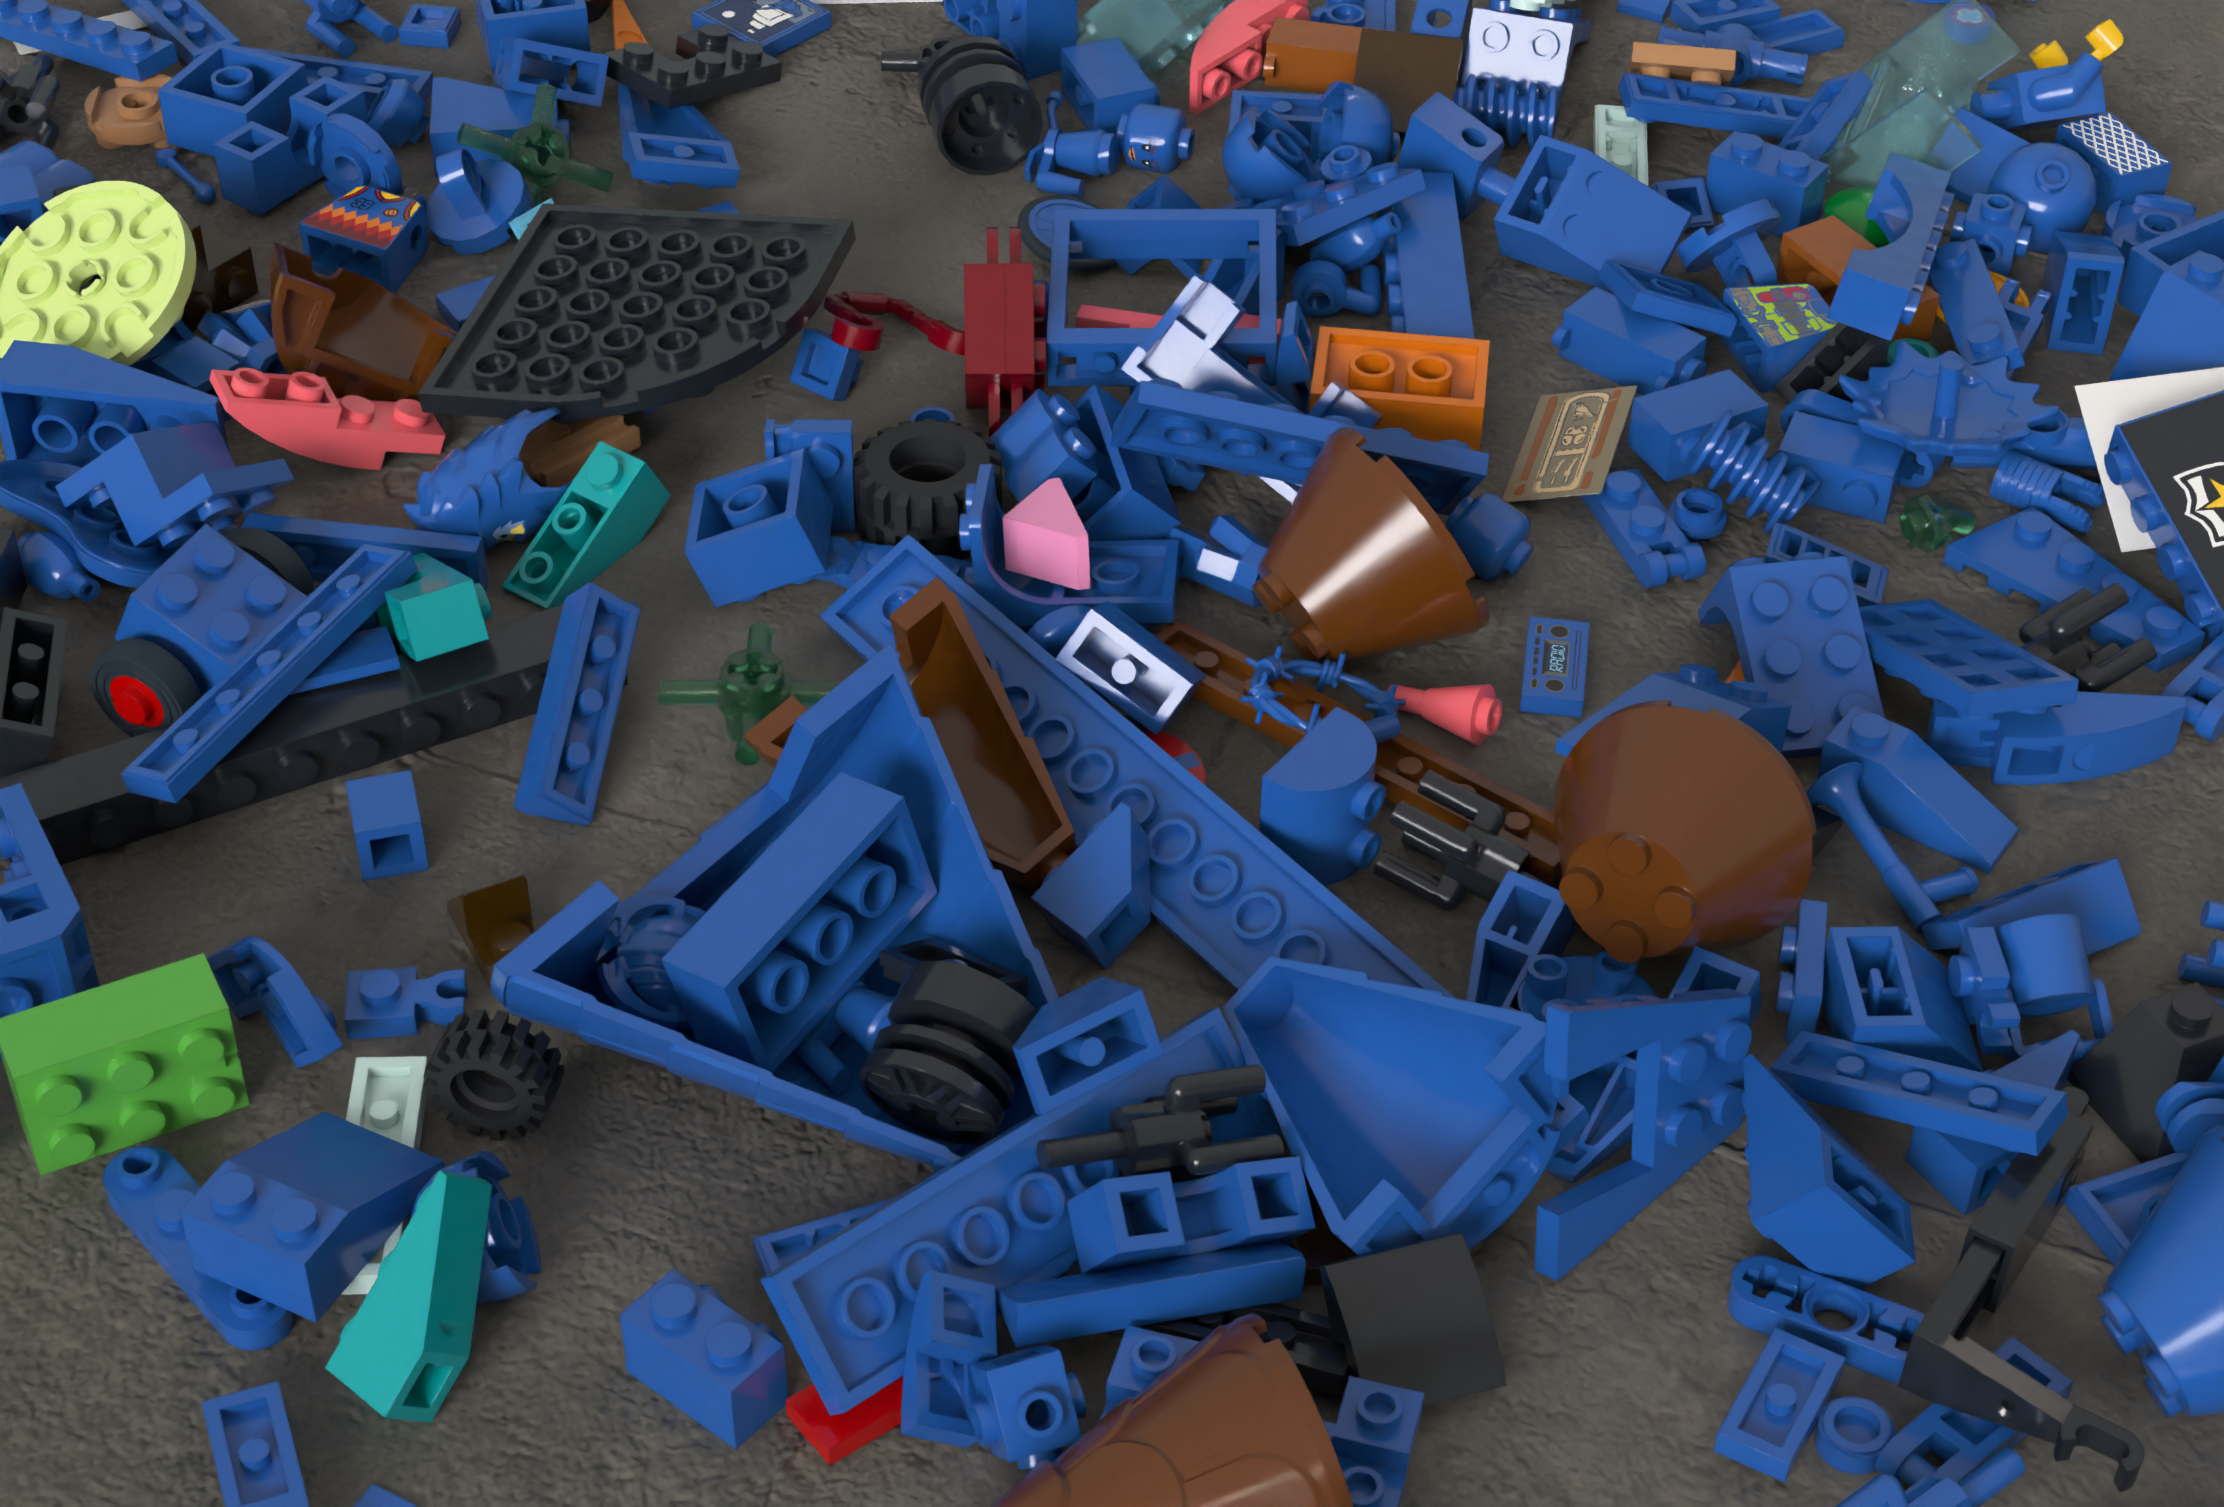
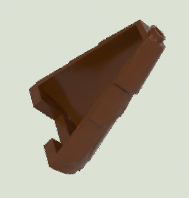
M936 577L889 615L896 643L895 650L901 655L899 661L903 666L922 716L930 718L994 869L1001 870L1007 882L1030 892H1036L1041 887L1047 874L1054 868L1061 866L1076 850L1074 829L1033 738L1024 736L997 671L990 668L956 594L948 590L946 584ZM791 695L747 731L743 737L750 748L759 757L763 758L769 766L775 769L796 719L807 709Z
M1250 1313L1235 1319L1230 1324L1215 1328L1134 1398L1126 1397L1054 1462L1042 1460L990 1507H1354L1330 1437L1300 1372L1279 1338L1267 1343L1261 1340L1258 1335L1268 1332L1265 1320L1259 1315Z

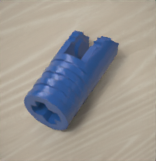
M2009 450L2003 457L1989 492L1991 498L2021 510L2034 506L2058 525L2080 534L2087 533L2094 522L2091 520L2090 513H2087L2085 509H2081L2079 506H2074L2072 503L2060 499L2059 496L2077 503H2083L2092 508H2099L2106 500L2102 485L2014 450Z

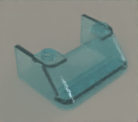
M1953 0L1859 69L1864 71L1872 82L1873 87L1860 103L1862 106L1861 111L1852 120L1847 122L1837 135L1838 142L1835 147L1821 157L1820 162L1829 165L1826 181L1853 187L1877 186L1890 151L1947 172L1953 171L1977 155L1982 150V144L1958 120L1955 114L1960 107L1965 110L1970 108V98L1978 82L2017 55L2020 48L1976 0Z

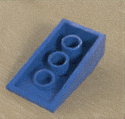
M14 340L0 361V435L7 460L51 459L85 466L132 433L215 421L229 450L219 397L68 345Z

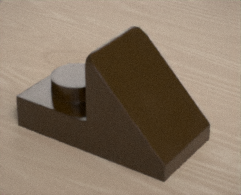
M525 875L517 876L447 901L448 912L491 991V977L494 965L539 929L537 922L531 914L527 879Z

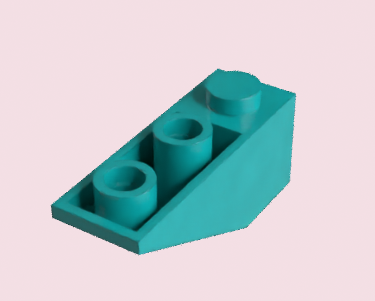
M599 441L502 587L504 590L544 610L560 606L570 594L591 582L641 542L671 497L670 493L646 462Z
M439 1170L432 1184L420 1195L416 1204V1211L395 1248L382 1261L378 1270V1277L358 1312L343 1328L340 1335V1343L325 1367L384 1418L432 1422L469 1358L492 1184L485 1179Z

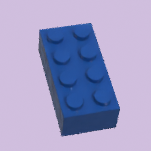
M840 772L661 959L698 1044L773 1073L880 956V951L885 950L936 895L937 890L904 797Z

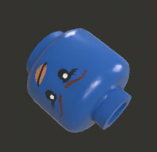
M1138 103L1130 113L1124 112L1122 114L1117 129L1120 153L1123 154L1125 163L1130 168L1169 174L1177 169L1182 159L1190 160L1195 144V130L1187 128L1185 114L1180 109L1149 103Z

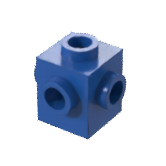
M1974 193L1968 212H1957L1950 242H1963L1975 238L1987 269L2009 278L2016 257L2025 258L2029 248L2033 226L2024 225L2028 203L2014 201L2002 194L1985 195Z
M1038 1344L969 1365L978 1400L969 1403L972 1428L979 1445L982 1448L990 1446L992 1455L1009 1463L1016 1461L1018 1469H1031L1042 1460L1054 1462L1062 1454L1061 1447L1073 1444L1082 1437L1078 1419L1086 1416L1085 1399L1076 1375L1073 1372L1066 1374L1060 1349Z

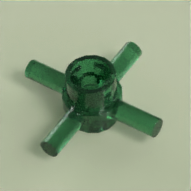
M540 84L536 88L531 124L520 128L510 138L464 122L460 126L457 135V143L501 157L500 161L509 162L520 171L531 192L533 199L531 209L539 205L541 191L551 188L560 178L606 193L609 191L613 181L612 172L569 158V144L565 136L552 126L557 89L549 84Z
M759 622L749 627L747 648L731 654L724 660L718 680H659L658 701L659 705H718L719 710L725 716L726 732L736 742V760L743 765L749 766L758 763L760 757L746 743L743 735L791 695L803 706H813L842 681L790 680V676L784 671L783 661L777 654L771 652L772 628L766 623Z

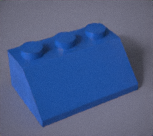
M1094 384L1072 404L1081 417L1077 422L1080 431L1091 440L1097 450L1093 458L1098 467V474L1071 500L1088 534L1089 541L1165 540L1169 530L1172 527H1177L1181 522L1157 457L1154 454L1111 446L1113 424L1125 405Z

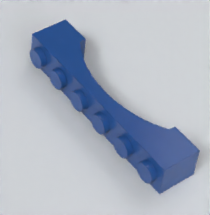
M1890 151L1865 218L1874 220L1879 225L1890 244L1867 251L1853 248L1826 318L1889 341L1892 340L1899 322L1910 326L1929 275L1928 272L1949 214L1948 211L1955 194L1945 191L1951 175L1950 172Z

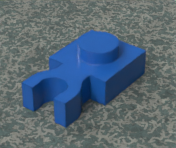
M1967 927L1959 955L1952 956L1949 961L1948 981L1950 991L1954 997L1961 998L1969 1024H1976L1977 1038L1982 1055L2010 1054L2012 1042L2008 1034V1028H2018L2021 1017L2015 1002L2010 999L2007 992L2010 974L1994 927Z
M417 967L348 971L344 1019L348 1039L418 1035V1022L430 1021L442 1026H447L449 1022L453 1023L456 1016L462 1013L466 1014L464 998H467L468 988L465 969L443 971L427 979H419Z

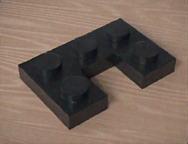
M704 24L699 27V30L677 35L676 54L686 60L671 61L654 52L652 46L641 42H630L625 44L624 48L602 53L609 55L606 72L608 77L668 110L780 81L782 62L764 53L761 46L744 42L730 35L727 28L716 24Z

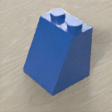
M2199 250L2164 269L2108 382L2224 367V262L2222 259Z

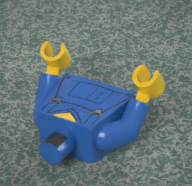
M2111 19L2100 23L2085 36L2094 48V51L2090 54L2082 52L2075 63L2068 65L2066 54L2056 40H2053L2048 46L2045 43L2039 45L2029 54L2038 70L2015 73L1988 83L1987 91L1974 92L1970 98V112L1988 122L1992 121V124L2008 132L2057 127L2062 123L2106 112L2101 75L2103 65L2101 61L2122 45L2123 34Z

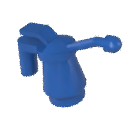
M1051 91L1046 100L1049 130L1044 137L1043 143L1029 152L1023 169L1026 182L1032 183L1037 166L1040 164L1036 176L1037 189L1057 195L1083 199L1084 181L1056 173V171L1062 167L1096 178L1102 175H1114L1119 162V138L1116 133H1107L1101 128L1065 133L1062 129H1058L1055 111L1056 108L1061 106L1063 96L1059 91Z
M868 969L796 1047L797 1055L835 1094L843 1092L850 1084L852 1078L851 1070L829 1049L839 1034L846 1032L869 1054L873 1052L872 1048L880 1029L891 1025L887 1016L895 997L868 989V986L863 983Z

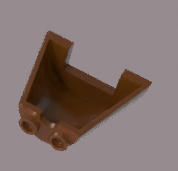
M274 242L270 258L272 333L277 353L287 374L309 372L319 377H325L336 398L356 395L373 401L397 402L400 399H412L420 402L418 392L458 332L373 279L341 267L331 276L319 277L312 270L313 258L311 256Z

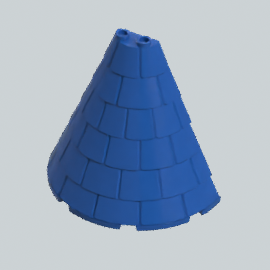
M890 644L886 645L796 719L766 787L635 894H656L684 900L686 905L697 907L706 913L720 896L761 856L765 849L804 811L809 803L840 772H843L904 797L937 890L936 895L886 949L931 937L1028 976L1026 1000L1037 1011L1043 1005L1059 998L1039 949H1034L1002 871L995 870L932 722L930 718L922 716L903 666L899 661L901 655ZM600 879L494 965L491 977V992L514 1016L579 1035L582 1040L667 1068L674 1075L754 1100L759 1107L843 1133L844 1138L932 1166V1170L935 1173L981 1146L954 1144L929 1137L901 1124L881 1111L864 1094L858 1082L859 1074L868 1053L846 1032H841L829 1047L852 1073L848 1087L843 1092L835 1094L797 1055L796 1048L772 1073L761 1067L698 1044L692 1029L675 1027L674 1029L666 1028L619 1009L605 993L598 977L597 967L604 963L609 965L612 960L618 958V946L613 942L607 931L620 899ZM651 910L635 915L629 923L632 927H635L645 919L668 913L665 910ZM879 956L869 967L863 983L871 991L895 997L898 992V982L883 976L884 966L879 964ZM629 981L627 982V984L630 986V988L632 989V991L634 992L635 995H637L639 998H641V999H642L644 1002H646L648 1005H650V1006L656 1008L655 1006H653L652 1004H650L649 1002H647L646 1000H644V999L636 992V988L632 987V985L630 984ZM1023 1076L1012 1080L1016 1091L1008 1109L1004 1111L1005 1116L996 1136L1035 1114Z

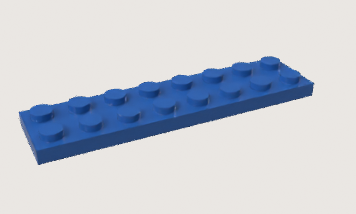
M1219 1007L1200 1013L1159 1038L1164 1055L1043 1116L1036 1113L760 1279L830 1416L844 1414L904 1375L906 1349L915 1301L922 1275L929 1270L994 1284L995 1288L1054 1279L1071 1268L1073 1262L1078 1260L1067 1201L1103 1179L1125 1176L1117 1166H1114L1112 1160L1043 1170L1037 1160L1036 1147L1038 1141L1110 1130V1114L1114 1108L1142 1104L1146 1098L1166 1095L1167 1084L1174 1076L1247 1066ZM1260 1093L1237 1096L1238 1107L1234 1114L1208 1118L1212 1131V1143L1269 1134L1280 1135L1282 1133L1265 1098ZM996 1301V1316H997L998 1314L1001 1313V1311H1000V1308H999L998 1303H997V1301Z

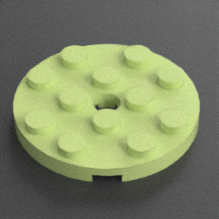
M127 181L94 182L68 190L44 203L49 211L36 219L24 231L16 226L0 246L1 358H3L14 340L68 345L130 366L157 345L171 327L182 318L196 272L195 243L187 223L159 193L144 185ZM98 274L101 277V280L95 279L88 288L82 290L81 295L78 294L80 286L87 284L94 275Z

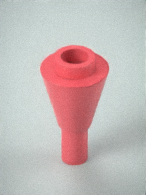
M1490 684L1429 688L1427 690L1397 685L1394 697L1406 702L1405 706H1399V711L1419 714L1423 719L1476 746L1481 745L1488 735H1494L1499 728L1502 717V703L1500 699L1496 698L1494 688Z

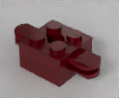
M987 227V264H964L966 409H989V438L1000 427V408H1011L1012 415L1034 393V390H1045L1046 341L1045 338H1034V336H1044L1045 283H1033V263H1021V227H1009L1010 263H998V227Z

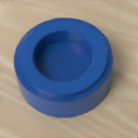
M1856 1396L1836 1398L1827 1403L1819 1414L1814 1435L1815 1447L1822 1459L1837 1470L1850 1474L1872 1473L1877 1471L1875 1469V1462L1880 1452L1895 1436V1426L1890 1415L1880 1405L1871 1400Z

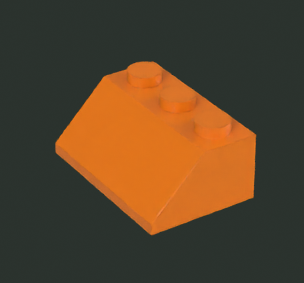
M1320 326L1310 391L1309 412L1331 382L1338 381L1383 416L1374 428L1376 430L1400 428L1411 432L1413 438L1432 442L1457 440L1468 444L1470 450L1480 451L1490 340Z

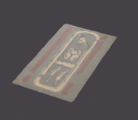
M1637 385L1541 395L1502 499L1506 502L1602 493Z

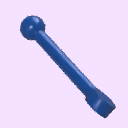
M164 148L156 152L158 166L170 167L195 190V196L200 203L209 204L216 198L215 188L208 183H201L178 162L175 149Z

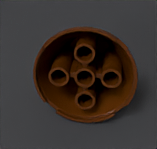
M1347 427L1338 428L1326 439L1258 565L1261 579L1252 585L1257 598L1271 614L1274 615L1278 611L1282 613L1294 629L1288 635L1290 641L1298 653L1305 660L1315 661L1319 658L1324 661L1329 659L1330 662L1335 661L1338 663L1341 652L1347 654L1345 661L1478 632L1489 622V608L1483 596L1475 602L1465 582L1475 574L1456 541L1429 503L1404 473L1386 455L1377 462L1370 458L1359 448L1367 442L1366 438Z
M1671 700L1650 701L1631 705L1611 713L1590 728L1572 748L1562 766L1554 798V822L1563 877L1559 886L1560 896L1568 905L1573 917L1584 932L1598 944L1605 947L1607 953L1615 960L1623 963H1632L1640 958L1689 954L1693 952L1696 946L1707 951H1719L1746 945L1765 936L1779 926L1791 914L1804 895L1814 870L1811 867L1813 859L1812 837L1816 833L1815 818L1809 798L1797 774L1784 756L1760 733L1733 716L1714 708H1710L1705 713L1694 709L1671 706Z

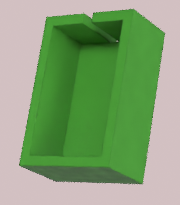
M204 953L0 1018L1 1057L20 1123L41 1176L250 1105L241 1063L237 1056L238 1049L229 1008Z

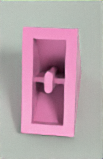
M1060 477L1048 479L1002 517L1005 570L1076 590L1090 589L1088 534Z

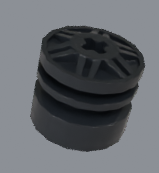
M971 35L952 40L931 55L921 70L917 89L922 109L932 128L938 148L950 165L967 174L989 176L1008 171L1025 160L1030 150L1039 142L1043 120L1040 105L1031 86L1028 84L1027 76L1022 69L1019 59L1009 46L992 37Z
M947 961L919 962L909 967L887 1016L891 1025L880 1029L872 1048L873 1052L868 1054L859 1074L858 1082L864 1094L881 1111L911 1129L929 1137L954 1144H985L995 1138L1005 1116L1004 1111L1008 1109L1016 1090L1012 1080L1022 1077L1013 1046L1038 1011L1023 995L1002 981L974 968Z

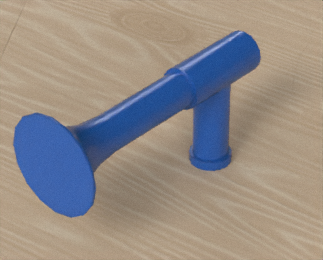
M1851 762L1835 767L1822 775L1807 790L1806 794L1812 807L1825 805L1840 816L1882 876L1883 883L1918 933L1923 932L1921 925L1942 917V914L1935 906L1936 903L1962 895H1973L1977 892V876L1968 866H1963L1954 872L1919 882L1909 866L1903 863L1861 800L1858 781L1864 772L1863 765L1858 762Z

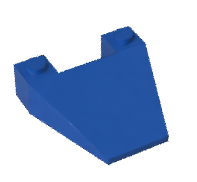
M1508 870L1478 924L1466 1001L1520 1011L1518 1006V990L1526 976L1529 960L1541 954H1551L1561 958L1575 933L1573 915L1568 905L1561 898L1558 889ZM1696 946L1668 998H1674V993L1732 989L1751 997L1749 1021L1751 1029L1761 1009L1760 972ZM1637 1050L1569 1081V1094L1586 1108L1591 1120L1548 1162L1544 1169L1545 1171L1576 1183L1632 1140Z

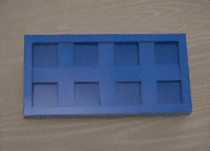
M1932 599L1859 607L1871 660L1884 667L1883 671L1886 674L1903 678L1919 687V693L1923 696L1939 699L1955 708L1956 714L1961 718L1972 721H1989L1995 718V713L2011 711L2024 714H2043L2048 711L2050 706L2076 703L2079 679Z

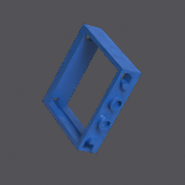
M1054 209L1046 338L1048 386H1093L1094 384L1097 386H1138L1139 383L1121 368L1136 347L1153 329L1066 328L1070 259H1259V328H1233L1220 345V348L1268 386H1276V209ZM1071 241H1082V245H1071ZM1248 241H1259V245H1248ZM1061 357H1076L1077 364H1061ZM1248 357H1265V364H1248Z

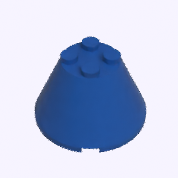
M2218 1125L2202 1135L2104 1282V1293L2097 1296L2105 1314L2099 1317L2105 1331L2124 1356L2134 1350L2136 1351L2149 1375L2143 1379V1383L2157 1407L2168 1419L2179 1412H2183L2189 1417L2224 1413L2223 1125Z

